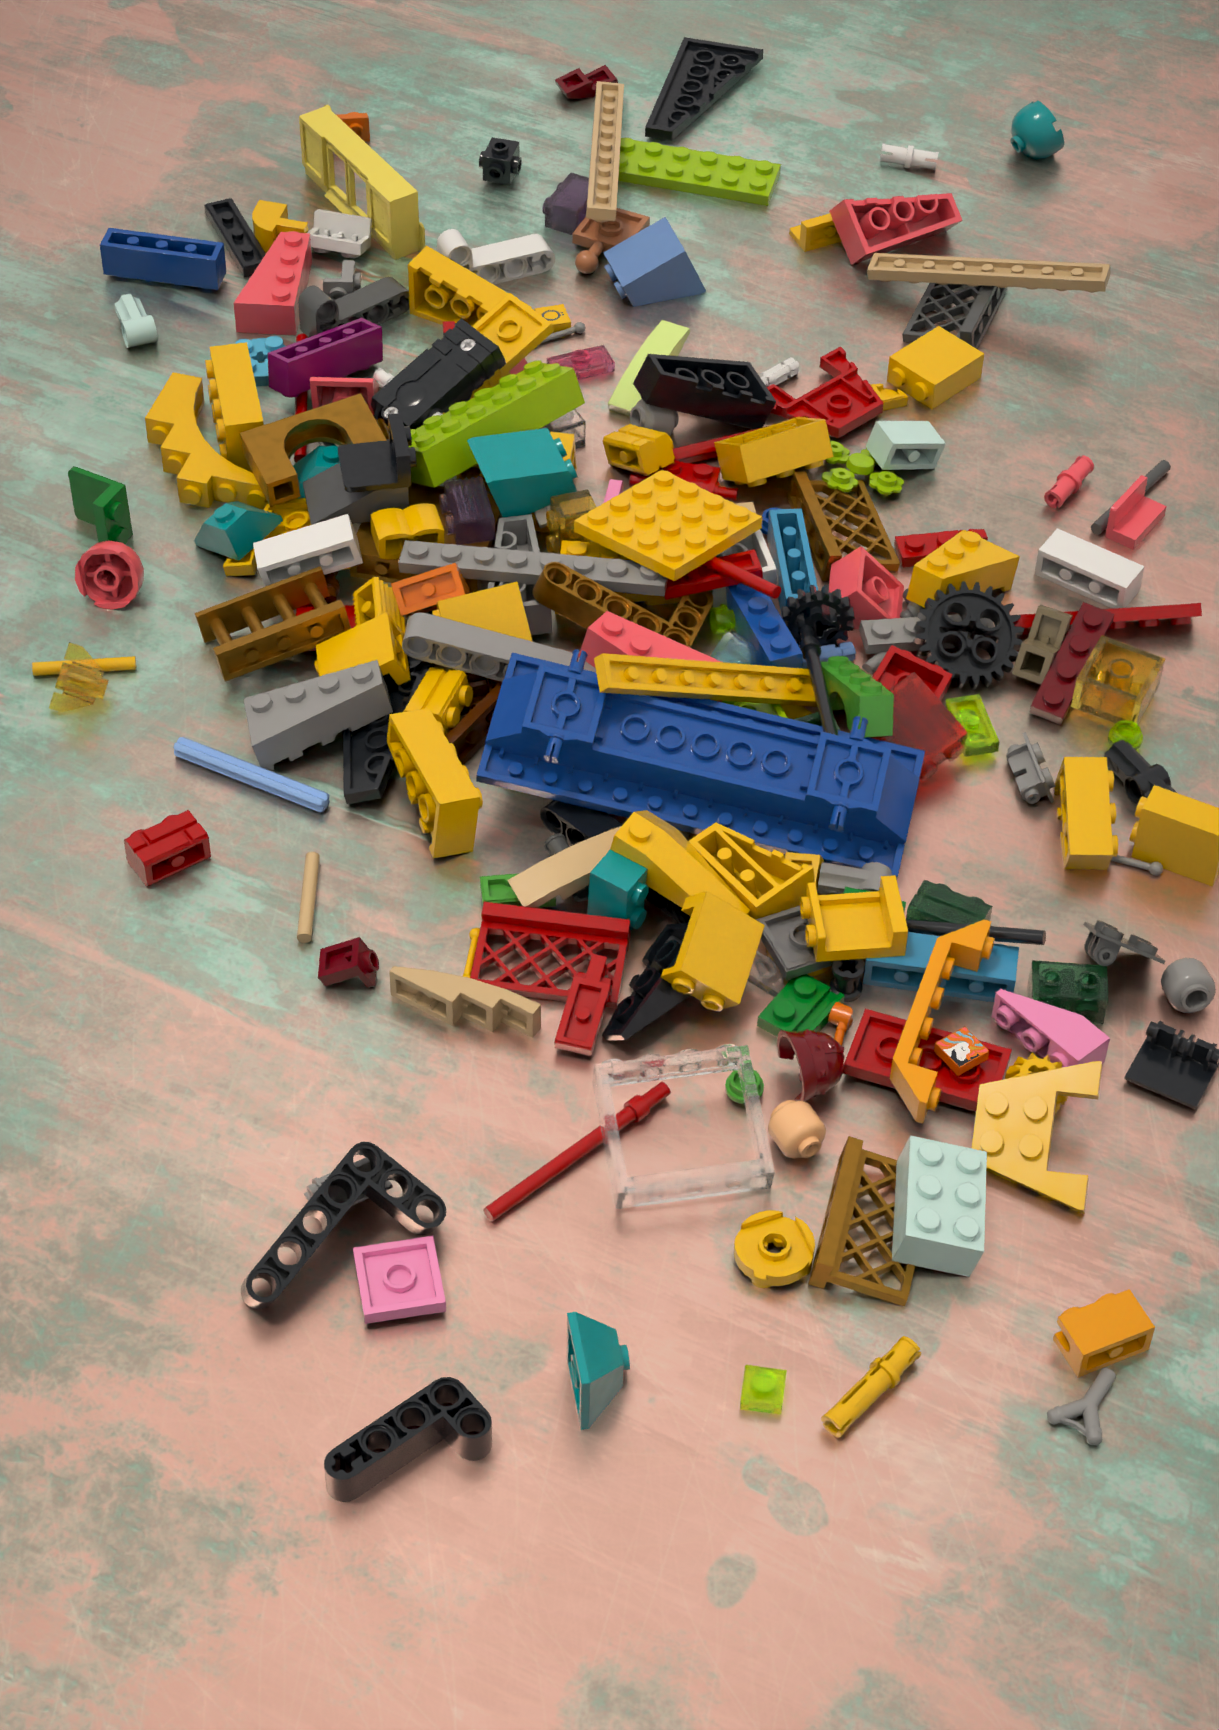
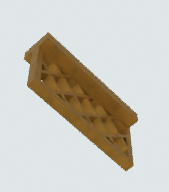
M794 472L787 493V499L792 509L802 508L811 556L822 581L830 580L831 564L841 559L843 552L849 554L857 549L851 545L854 541L868 548L866 550L868 553L876 552L885 557L887 560L875 559L888 571H898L900 562L863 480H858V486L853 487L852 491H850L857 492L859 497L855 499L838 488H829L823 480H809L806 472ZM815 492H823L829 497L825 499L815 494ZM838 500L849 507L844 509L833 502ZM827 510L830 513L838 516V518L834 520L829 516L825 515L823 512ZM857 510L867 515L868 518L865 520L853 514V512ZM846 520L858 528L853 530L842 523ZM836 531L847 537V539L843 541L832 533ZM867 531L876 536L877 539L874 541L862 533Z
M848 1136L838 1160L808 1284L824 1289L826 1282L905 1306L910 1292L915 1265L892 1261V1252L886 1243L893 1241V1231L880 1236L871 1224V1221L884 1216L893 1229L895 1202L887 1204L878 1190L889 1185L895 1190L897 1160L862 1149L863 1140ZM864 1164L879 1168L885 1178L872 1183L863 1170ZM869 1195L878 1209L864 1214L856 1199ZM861 1226L871 1241L857 1246L848 1232ZM877 1248L887 1263L873 1269L863 1253ZM854 1258L864 1273L858 1276L849 1275L839 1271L842 1262ZM892 1270L901 1283L900 1291L885 1286L878 1276Z

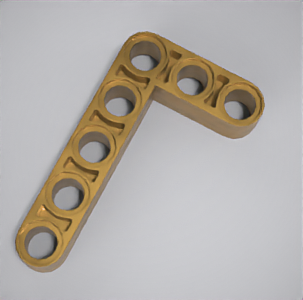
M559 562L547 563L533 588V595L540 604L586 629L606 611H609L688 647L692 646L714 600L710 590L682 596L669 621H666Z

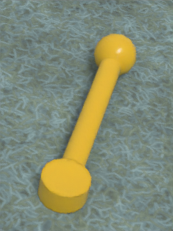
M473 928L469 932L471 943L463 977L470 978L480 928Z

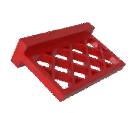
M492 902L483 903L482 922L470 978L507 989L523 997L566 1002L570 988L568 990L558 989L553 984V980L566 972L572 978L574 975L577 976L578 973L574 967L586 959L591 960L592 954H596L604 948L619 950L617 958L607 964L605 978L611 979L612 986L611 995H609L606 1007L617 1008L626 954L630 943V920ZM488 934L504 936L510 943L494 952L487 944ZM533 939L540 940L546 948L530 956L521 945ZM566 944L577 945L582 950V953L567 961L558 949ZM516 950L525 961L509 970L500 958ZM485 952L488 956L483 959ZM552 954L561 966L546 975L537 963ZM492 963L503 973V975L493 981L479 979L481 970ZM531 967L540 978L531 985L520 984L515 977ZM613 970H615L614 977H613V975L610 973V972H612Z

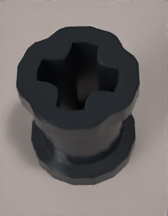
M863 959L833 961L832 973L834 977L829 983L830 991L837 995L839 993L844 994V1002L855 1001L862 994L863 986L860 978L863 976L865 968Z

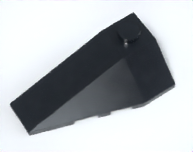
M688 923L667 924L647 950L642 959L646 968L641 975L633 976L629 984L633 992L631 996L623 999L614 1011L602 1034L606 1040L628 1039L691 996L690 994H683L674 990L671 983L661 978L663 969L673 967L676 963Z

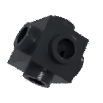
M492 137L486 150L481 151L479 157V168L483 169V181L494 182L499 185H511L515 174L519 175L522 166L519 142Z

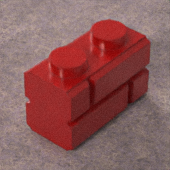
M189 810L178 815H169L161 823L145 830H137L130 837L124 839L128 864L135 873H138L139 878L146 887L211 857L208 834L200 823H197L196 818Z

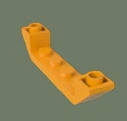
M984 919L938 937L893 1056L890 1074L891 1082L916 1122L923 1124L928 1110H936L941 1094V1089L935 1087L938 1072L919 1066L923 1049L918 1048L921 1039L928 1040L934 1021V1018L929 1017L931 1010H939L945 990V988L940 987L942 979L950 980L954 965L977 972L982 958L989 960L995 938L989 937L991 921Z

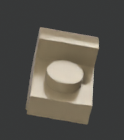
M1039 605L1029 636L1021 643L1012 674L1042 684L1067 635L1073 615Z

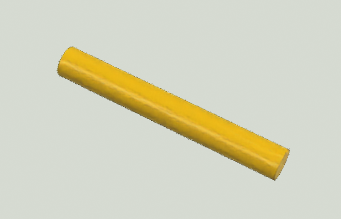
M136 656L32 662L33 676L137 669Z

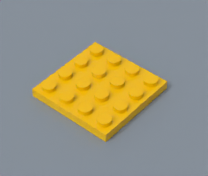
M664 470L656 472L574 520V532L673 581L678 580L762 528V516Z

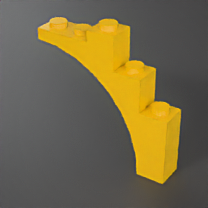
M173 372L146 415L145 422L148 443L162 445L163 472L178 475L176 479L179 502L210 508L214 500L225 503L239 501L263 510L268 502L254 474L232 464L218 454L204 439L197 426L198 417L205 403L202 378Z

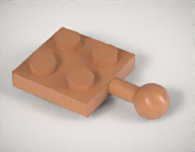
M620 208L616 209L615 221L596 222L585 217L573 232L572 243L589 248V250L581 251L576 256L575 265L578 271L583 274L593 273L598 267V257L602 252L609 250L650 226V217Z

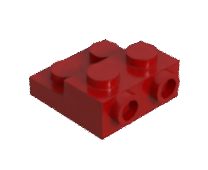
M891 645L872 678L882 683L886 689L894 694L893 717L922 731L946 694L953 674L945 671L938 665L930 664L914 656L907 650Z

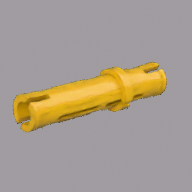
M903 1336L882 1358H875L870 1363V1370L821 1417V1421L824 1422V1428L831 1435L838 1438L841 1437L888 1388H894L900 1382V1376L921 1357L919 1346L909 1337Z

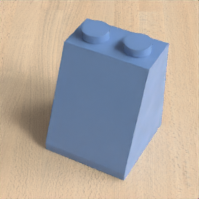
M666 217L604 252L609 264L604 266L613 282L617 279L619 280L614 283L622 299L628 296L633 307L699 295L706 292L694 266Z

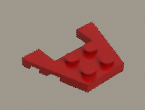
M838 347L820 357L819 367L834 378L803 396L795 399L775 384L767 387L776 400L771 413L789 420L796 417L825 419L828 434L836 438L845 435L883 413V401L868 381L861 379L858 375L857 366L854 362L849 363L846 359V352L842 347Z

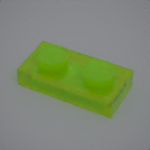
M980 695L946 699L945 710L964 756L998 752L1000 742Z

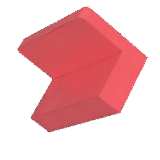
M1143 475L1112 505L1105 534L1106 538L1132 550L1165 516L1167 507L1144 496L1148 478Z

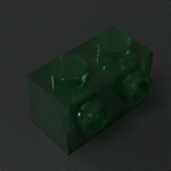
M1032 960L1027 984L1028 998L1080 1014L1093 1024H1103L1108 1005L1107 966Z

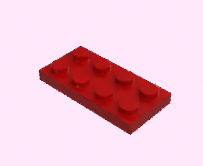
M865 1008L844 1062L843 1074L895 1088L890 1080L892 1060L907 1020ZM932 1027L928 1040L921 1039L918 1048L923 1049L919 1066L938 1072L935 1087L941 1089L940 1102L976 1111L980 1084L1004 1079L1012 1049L980 1041L989 1050L988 1060L957 1076L934 1052L935 1043L952 1033Z

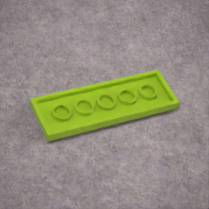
M627 137L621 138L618 181L768 206L781 172V164L771 163L767 160L758 161L741 156L716 154L712 151L703 152L686 147L661 145L657 142L649 143Z

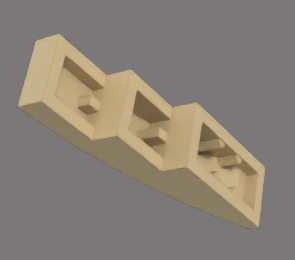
M621 826L570 846L507 880L522 906L538 908L560 895L562 900H565L588 886L590 872L608 853L613 837Z
M393 966L389 971L391 996L451 1026H454L463 1017L491 1032L500 1023H503L533 1038L541 1029V1004L507 989L472 978L434 970Z

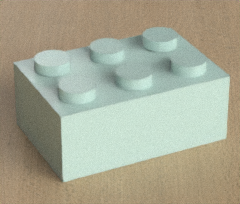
M910 1135L897 1160L892 1261L970 1277L984 1253L986 1151Z

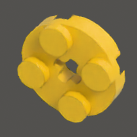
M767 1210L749 1216L741 1224V1230L737 1233L734 1241V1258L739 1269L751 1278L753 1285L763 1289L771 1286L788 1285L808 1275L811 1271L815 1239L812 1231L803 1220L795 1216L794 1221L788 1217H783V1212ZM768 1243H774L776 1247H784L780 1253L767 1251Z

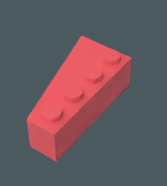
M952 193L918 195L907 198L895 196L890 199L866 198L865 200L856 201L854 199H844L829 210L851 265L872 258L874 253H887L946 232L963 221Z
M606 611L588 627L579 653L580 657L581 651H585L588 654L586 662L595 667L594 658L602 653L722 662L609 611Z

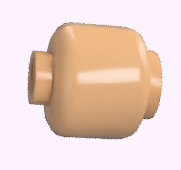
M787 1100L779 1104L772 1111L768 1132L786 1157L794 1159L801 1157L809 1158L821 1149V1143L826 1135V1127L809 1103Z

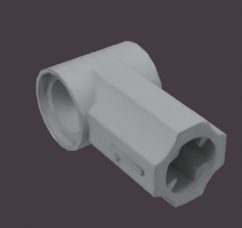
M823 862L820 869L817 893L826 895L844 894L845 887L872 892L879 891L881 876H893L892 871L888 866L879 862L866 863L862 868Z

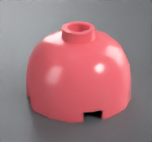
M108 540L96 543L83 553L75 567V581L80 593L84 597L88 595L90 599L94 600V605L99 608L114 610L125 607L137 596L144 581V568L139 556L131 547L121 542Z

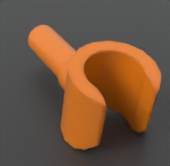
M836 1002L831 1009L828 1022L837 1025L834 1039L842 1046L846 1030H849L853 1023V1009Z

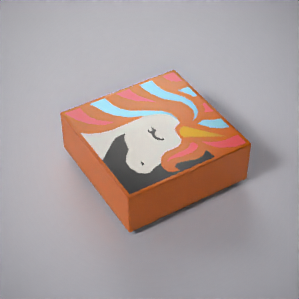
M965 1026L937 1041L934 1047V1052L957 1076L988 1060L989 1050Z

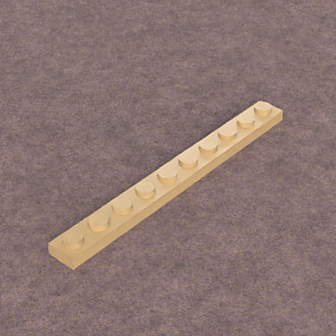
M600 81L596 83L586 218L593 219L596 222L616 220L624 84Z

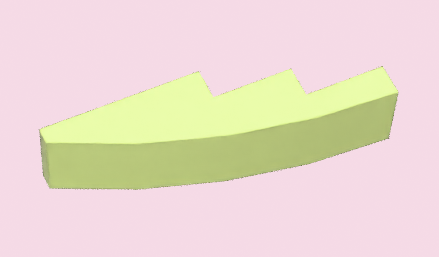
M661 320L635 354L608 402L609 410L630 416L632 408L642 399L633 382L647 355L678 356L690 333V328Z

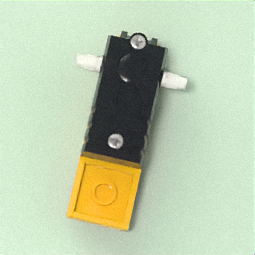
M509 293L473 326L461 318L455 323V327L452 330L449 329L443 334L441 340L438 338L432 344V348L426 349L398 375L393 376L384 371L383 368L377 369L373 378L383 388L372 397L371 406L374 411V418L385 438L389 439L388 414L401 413L404 426H410V430L417 429L424 425L423 422L427 418L436 415L441 416L449 411L451 405L462 401L466 402L474 398L475 392L484 388H492L499 384V380L502 377L510 375L509 371L554 332L552 323Z

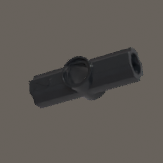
M1124 740L1117 741L1105 752L1104 757H1107V766L1124 783L1125 793L1134 805H1138L1142 796L1148 798L1154 785L1176 792L1171 787V780L1165 768L1160 764L1151 766L1130 743H1126Z

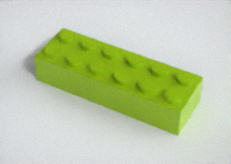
M540 360L530 362L518 374L502 377L496 386L475 392L474 398L466 402L455 403L449 407V411L445 414L429 417L424 420L423 426L411 429L412 446L408 447L415 448L417 464L416 467H411V482L435 488L478 464L467 442L472 437L540 429L585 404L574 368L560 366L558 363L546 364Z

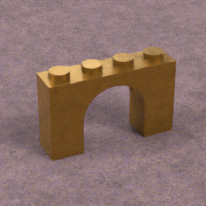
M361 393L240 433L244 457L270 507L301 497L298 476L290 461L291 456L301 447L316 442H330L341 446L386 441L382 430Z

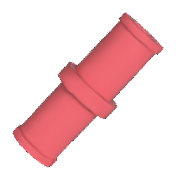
M1085 455L1078 456L1068 470H1063L1057 476V482L1044 495L1045 502L1052 508L1056 509L1057 506L1060 508L1071 494L1077 493L1082 487V481L1094 470L1092 460Z

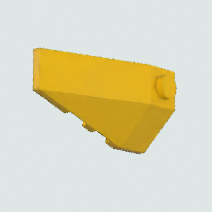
M648 810L633 812L615 833L610 850L647 868L646 885L678 906L683 907L686 897L709 891L749 915L750 909L682 833Z

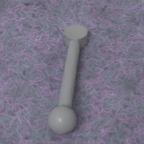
M577 322L574 327L550 334L541 343L572 333L582 334L586 329L585 324Z
M1119 855L1112 857L1111 860L1149 870L1155 876L1160 875L1163 871V866L1159 862L1150 864Z

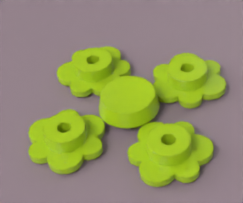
M830 441L834 457L825 459L826 462L829 464H836L837 462L846 464L848 470L832 468L830 472H823L821 479L827 483L829 488H838L842 492H850L853 487L858 486V480L854 478V474H870L869 486L877 489L879 493L883 495H890L892 492L901 493L904 480L889 471L873 472L874 466H877L878 463L867 448L861 450V453H853L849 456V449L844 448L839 442Z

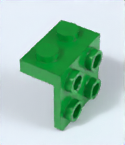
M73 466L68 471L75 516L82 521L96 526L98 543L109 540L126 544L133 535L126 485Z

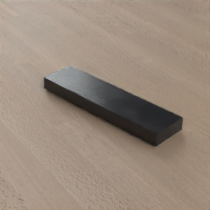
M228 198L205 204L206 216L244 278L252 276L266 253L233 199Z

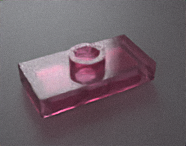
M604 345L547 358V364L558 363L560 366L574 368L577 380L615 371V362Z

